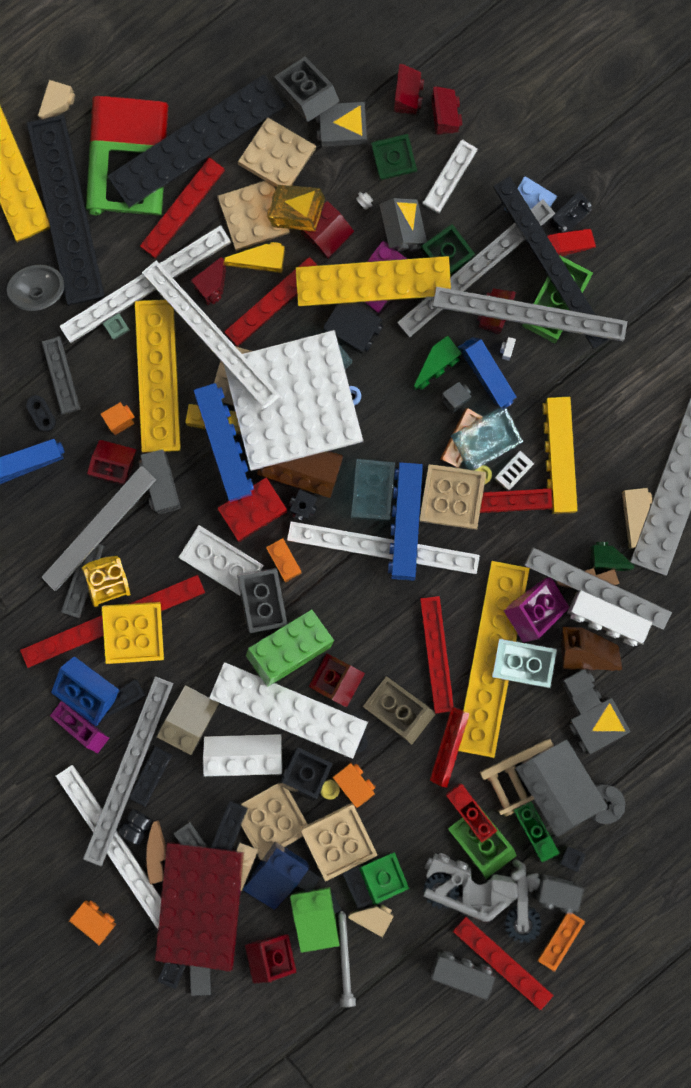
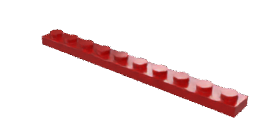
M196 575L130 604L160 602L162 612L204 594L205 590L199 576ZM103 615L21 649L20 651L27 668L103 637Z

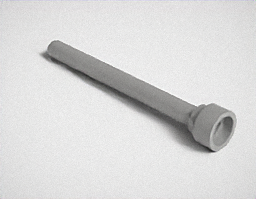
M340 911L338 913L343 981L340 1007L356 1006V1000L353 997V993H351L346 914Z

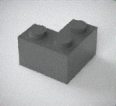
M585 669L578 670L560 680L579 715L601 704L599 699L602 698L597 688H592L594 687L592 682L595 680L590 671L587 672Z

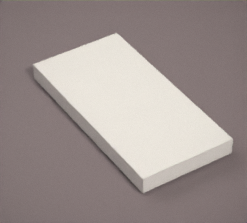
M200 525L178 557L240 595L237 575L260 571L264 567L263 564Z

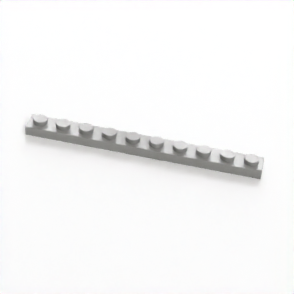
M544 199L531 209L540 226L555 215V212ZM515 223L450 277L451 289L465 291L525 240ZM434 297L424 299L397 322L409 338L443 310L433 307Z
M436 287L433 307L618 341H624L628 322L442 287Z
M156 676L154 678L85 853L84 860L100 866L104 862L172 689L173 683Z

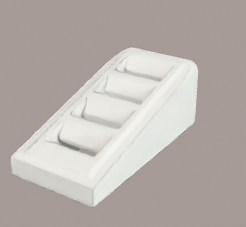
M520 451L494 479L504 489L509 491L534 463ZM517 459H522L527 464V466L524 467L517 461ZM514 463L522 470L521 473L512 466ZM507 470L513 471L517 477L514 478ZM505 474L512 482L509 483L502 475Z

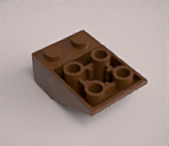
M581 627L562 628L561 652L563 668L572 670H622L619 646Z

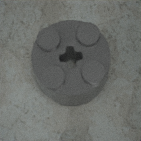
M608 784L595 785L602 798L608 801V807L592 816L591 819L601 824L616 822L625 812V799L622 793L614 786Z

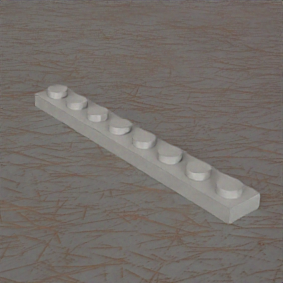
M534 547L524 564L574 589L586 592L652 622V625L663 630L672 614L671 611Z

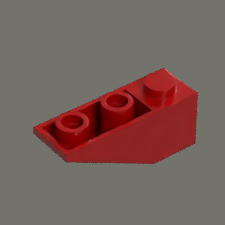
M459 783L445 794L481 842H484L497 832L496 828L462 783Z

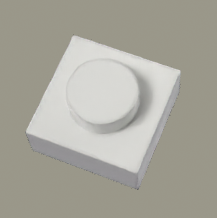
M508 337L507 342L502 343L500 353H503L502 359L510 360L516 339Z

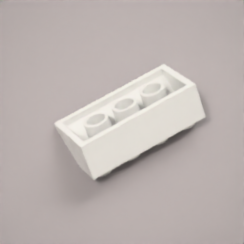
M281 734L204 737V776L282 774Z

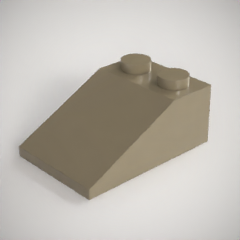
M387 676L363 705L366 710L411 745L436 715L428 706Z
M185 685L160 729L157 738L192 755L219 702Z

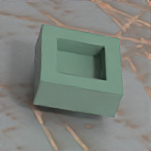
M119 313L103 323L113 340L129 331Z

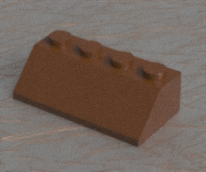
M326 451L260 468L257 475L330 498L336 484L343 455Z

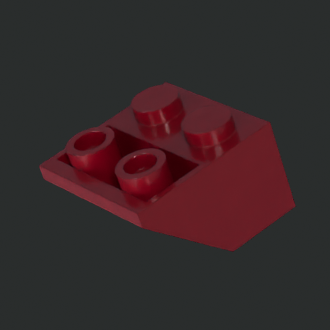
M99 440L92 455L87 475L124 485L129 480L137 449Z

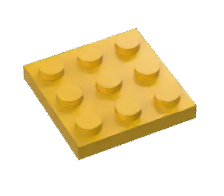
M160 602L102 606L106 664L164 660Z

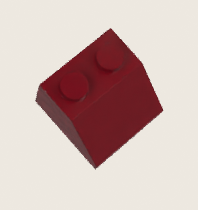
M399 64L394 112L416 115L417 109H421L422 97H419V90L423 91L424 79H421L420 71L404 64Z
M433 87L431 100L436 135L459 132V128L462 126V116L457 111V108L460 107L459 96H455V90Z
M328 201L318 209L312 228L307 224L301 227V233L327 258L354 233V230L341 213Z
M222 257L191 280L194 289L207 305L211 303L213 305L221 300V295H223L226 265Z
M493 288L492 293H487L486 296L514 300L516 292ZM480 315L477 319L480 322L479 328L500 335L506 321Z
M326 653L309 687L347 708L365 673Z
M288 934L258 940L245 945L253 983H267L296 973Z

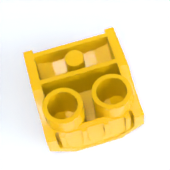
M118 556L103 557L89 562L82 567L94 607L124 595H131L127 578Z

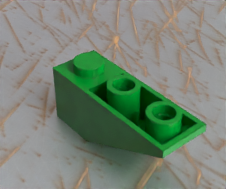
M446 336L432 347L414 385L415 391L418 388L422 390L430 384L429 380L433 377L437 379L445 373L444 369L449 365L453 367L460 362L459 358L462 353L449 336Z
M530 801L515 809L514 812L541 863L558 855L559 851L532 802Z

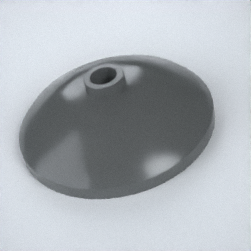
M33 265L21 269L12 276L7 286V294L11 303L27 311L42 310L51 306L61 297L64 291L62 275L56 269L46 265Z

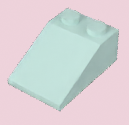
M499 639L493 677L550 688L557 649Z

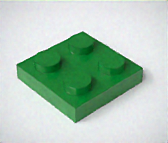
M390 853L359 867L373 904H377L409 889L395 853Z

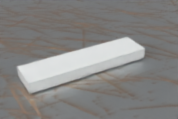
M461 139L424 200V206L438 214L440 213L477 152V148Z

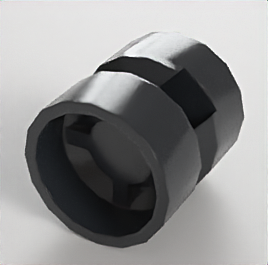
M131 809L127 816L128 823H123L118 833L127 840L140 845L145 836L143 831H148L153 820L143 813Z

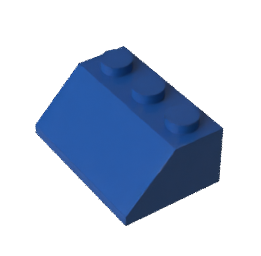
M74 656L60 668L51 693L93 725L97 726L115 702L119 689Z

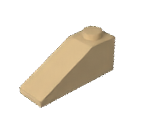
M648 488L625 490L622 492L629 549L636 547L650 504H652L651 492H648Z

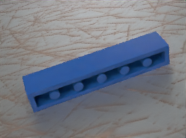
M214 383L195 389L194 393L229 501L233 502L251 496V490H254L251 478L247 479L245 474L248 471L245 460L241 461L239 456L242 453L240 443H235L233 435H236L234 425L229 424L227 418L231 416L228 406H223L222 399L225 398L222 387L218 388L217 384Z
M399 463V468H395L394 480H398V485L393 490V498H397L396 505L392 506V517H395V524H391V536H394V543H390L389 554H393V560L388 565V573H392L391 579L414 581L416 577L423 464Z

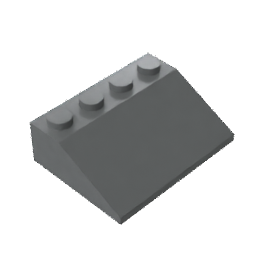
M568 740L559 743L516 768L557 837L608 807Z

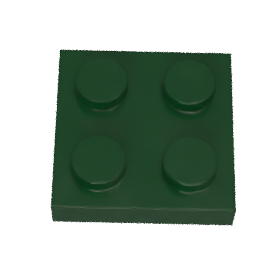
M408 134L371 143L380 181L417 172Z

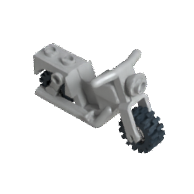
M435 853L433 859H428L425 869L428 870L427 880L425 881L423 891L427 902L432 903L431 906H438V909L450 907L488 922L511 904L518 894V907L514 906L513 910L510 909L506 916L505 925L510 938L513 937L514 941L520 940V943H523V941L530 942V939L534 940L541 929L539 913H536V909H531L530 905H528V889L529 892H532L533 889L537 890L541 879L538 878L537 873L526 876V866L519 860L515 859L512 862L513 866L518 869L512 874V877L494 874L490 881L478 885L471 879V868L468 867V864L462 861L455 862L449 856L439 853V855ZM462 882H463V897L460 896V895H458V894H459V885H461Z

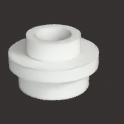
M360 192L356 198L357 201L366 210L369 207L372 208L371 202L373 199L366 192L364 194Z

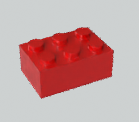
M267 478L253 485L254 490H251V496L233 502L228 501L218 508L239 542L288 512Z

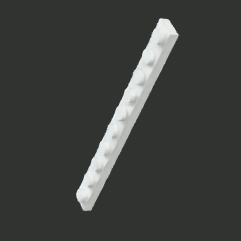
M220 225L164 260L160 265L174 279L229 245L231 241ZM142 274L60 325V328L69 342L72 343L156 289Z
M157 260L142 272L144 277L264 409L279 397V394Z
M297 522L290 523L287 541L393 560V554H389L390 543H394L392 539ZM418 544L416 564L477 574L480 555Z
M71 765L56 777L94 833L103 809L75 767ZM116 830L107 854L157 929H159L162 898L153 884H150L149 878Z

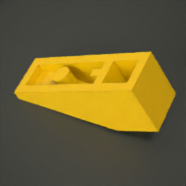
M270 242V244H264L225 257V265L282 273L285 248L280 243Z

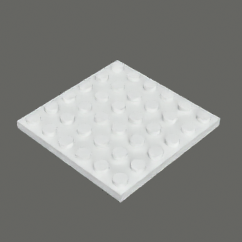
M335 330L242 354L279 394V397L265 409L224 365L251 471L363 442Z

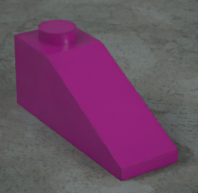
M63 701L59 703L50 715L51 718L86 748L97 754L109 740V737Z

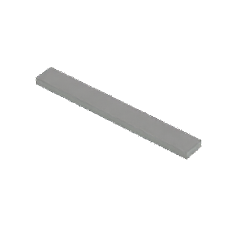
M143 466L132 475L42 576L44 581L54 591L60 588L156 481Z

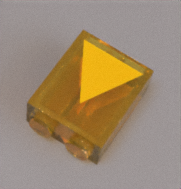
M278 185L276 192L273 193L272 204L267 211V218L275 228L315 231L325 197L320 188Z

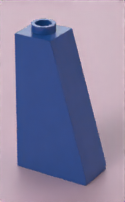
M472 337L457 348L495 405L500 408L510 406L513 403L512 400L517 397L482 339Z
M55 439L0 457V484L64 459L62 454L65 451L61 442L58 443Z

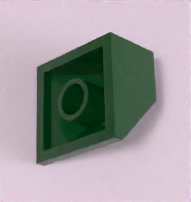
M596 542V545L591 546L590 569H615V571H630L634 569V565L615 547L608 546V542Z

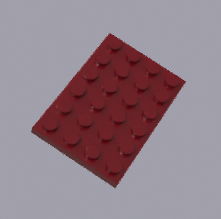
M167 843L155 961L225 971L233 970L244 852Z

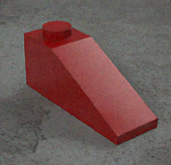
M591 229L547 236L560 256L596 247Z

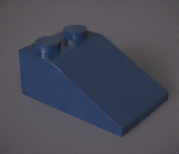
M275 841L242 890L275 910L299 884L309 869L308 863Z

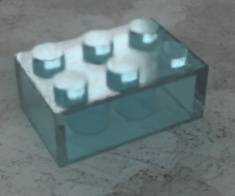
M498 408L451 435L467 469L473 470L523 443L507 408Z
M356 459L351 518L389 522L395 462Z

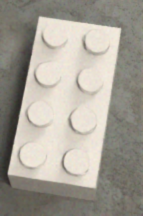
M583 591L576 592L567 612L571 615L570 618L580 623L583 621L588 622V627L597 631L603 629L606 631V635L615 639L616 637H621L624 639V643L633 647L644 643L652 625V622Z

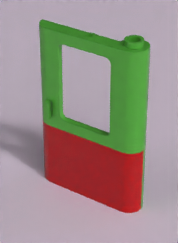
M107 96L93 97L86 210L90 211V214L101 215V212L113 211L162 216L163 187L145 198L142 204H136L130 209L125 203L107 201L106 187L108 154L111 150L143 153L166 138L167 103Z

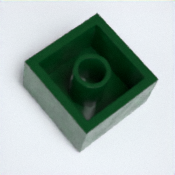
M453 224L421 246V252L425 258L449 256L450 276L465 266L475 256V253Z

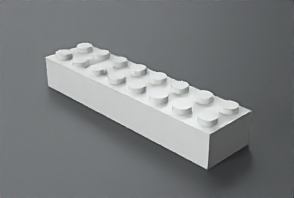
M225 662L209 697L212 700L350 758H354L368 724L364 720L274 683L267 687L261 677Z

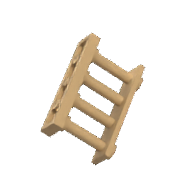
M551 739L540 742L479 772L483 780L487 779L492 783L503 806L502 809L498 810L500 815H511L514 813L515 808L534 799L532 794L527 796L515 771V765L520 762L525 763L532 759V756L541 754L553 747ZM503 770L506 773L508 772L520 797V800L512 804L509 803L497 778L499 777L497 773Z

